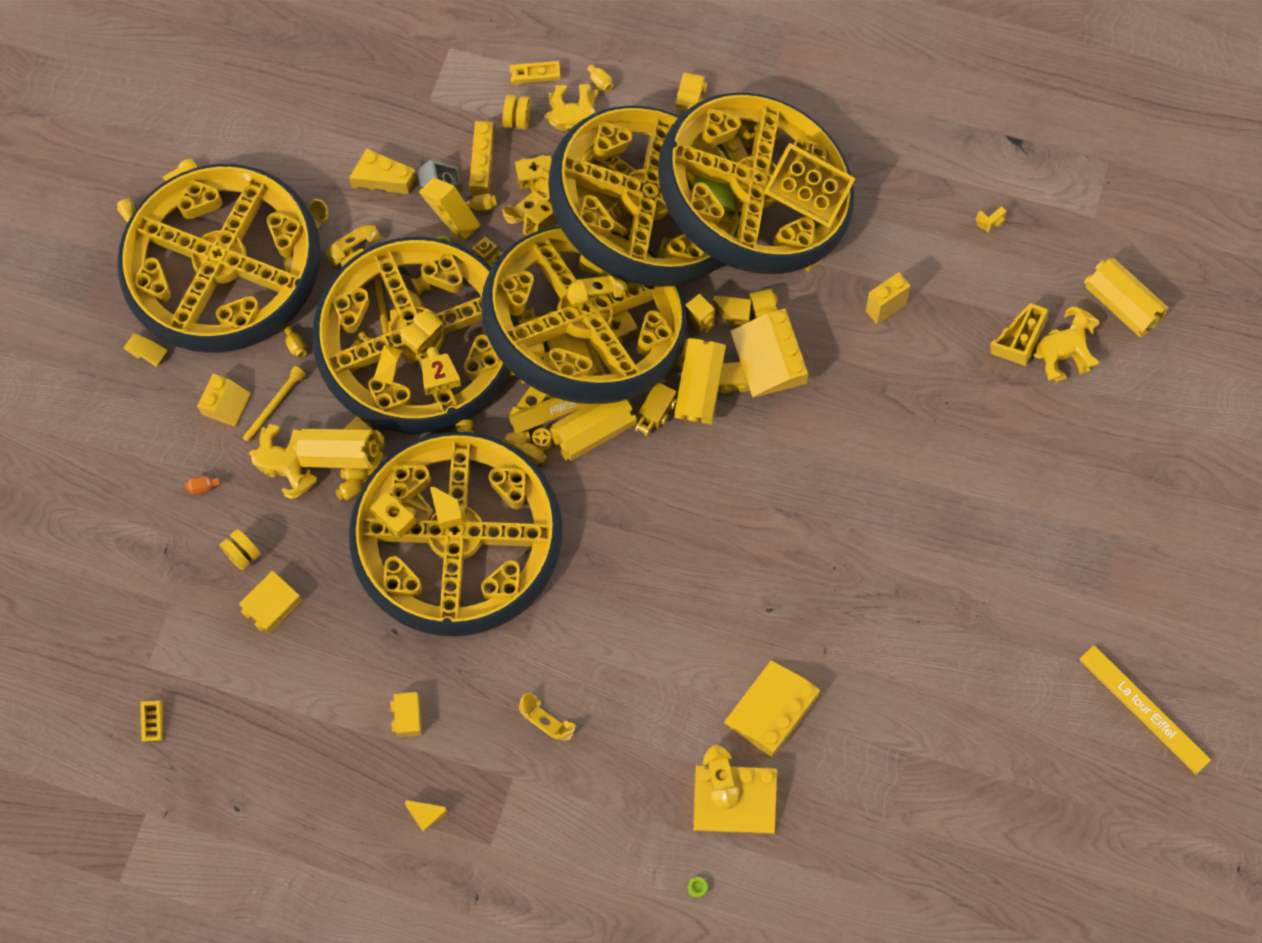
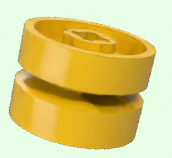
M506 95L503 109V127L513 128L516 121L517 129L527 130L531 111L530 97L520 96L518 100L517 95Z
M236 529L230 534L233 543L226 538L219 544V547L243 571L250 565L246 557L254 561L261 553L239 529Z

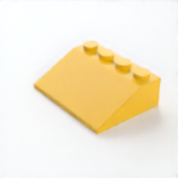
M789 143L763 193L830 228L856 178Z
M786 308L766 313L730 331L752 398L807 384L808 372Z
M770 661L724 723L773 758L819 697L820 689L805 678Z
M696 766L693 831L775 834L777 769L730 767L734 786L739 788V800L733 808L723 810L719 809L711 798L714 787L709 766ZM718 770L715 776L718 780L723 781L727 778V773L724 770Z

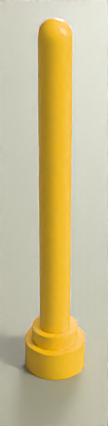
M375 277L373 282L382 333L384 335L389 330L381 280L379 277Z
M297 366L291 369L290 378L243 436L245 441H250L292 386L304 379L306 373Z

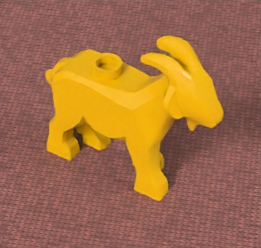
M580 84L579 103L565 104L562 97L566 93L567 87L566 85H556L554 93L548 92L552 112L546 113L545 119H548L550 125L557 130L568 133L581 120L596 113L594 101L598 96V89L589 91V84Z
M1070 307L1065 311V318L1075 316L1070 329L1063 331L1053 330L1047 336H1044L1036 346L1034 357L1045 360V371L1048 381L1054 379L1058 383L1067 380L1066 374L1058 368L1059 360L1072 357L1080 375L1089 373V367L1099 366L1100 364L1090 354L1085 336V329H1088L1091 334L1094 333V328L1099 326V320L1079 307Z
M268 424L267 429L261 428L260 447L257 450H251L249 456H251L252 464L261 472H264L265 475L269 477H276V475L287 477L293 489L283 488L284 496L289 499H296L308 492L317 482L316 476L311 475L309 469L305 475L302 474V467L293 451V445L297 442L301 431L293 429L290 442L285 449L273 446L272 439L280 431V426Z

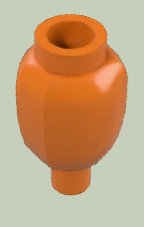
M208 476L192 477L187 482H184L185 492L192 495L204 494L213 487L220 486L219 478L211 479Z

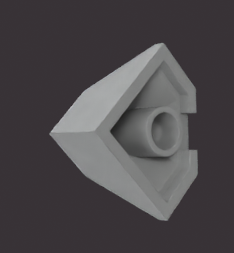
M429 160L417 170L420 186L422 187L433 177L451 184L455 188L462 183L459 167Z

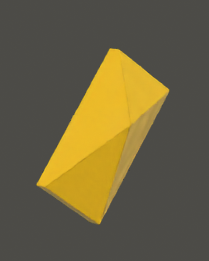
M384 345L374 381L392 385L401 358V349Z
M405 801L407 809L422 831L447 815L446 807Z

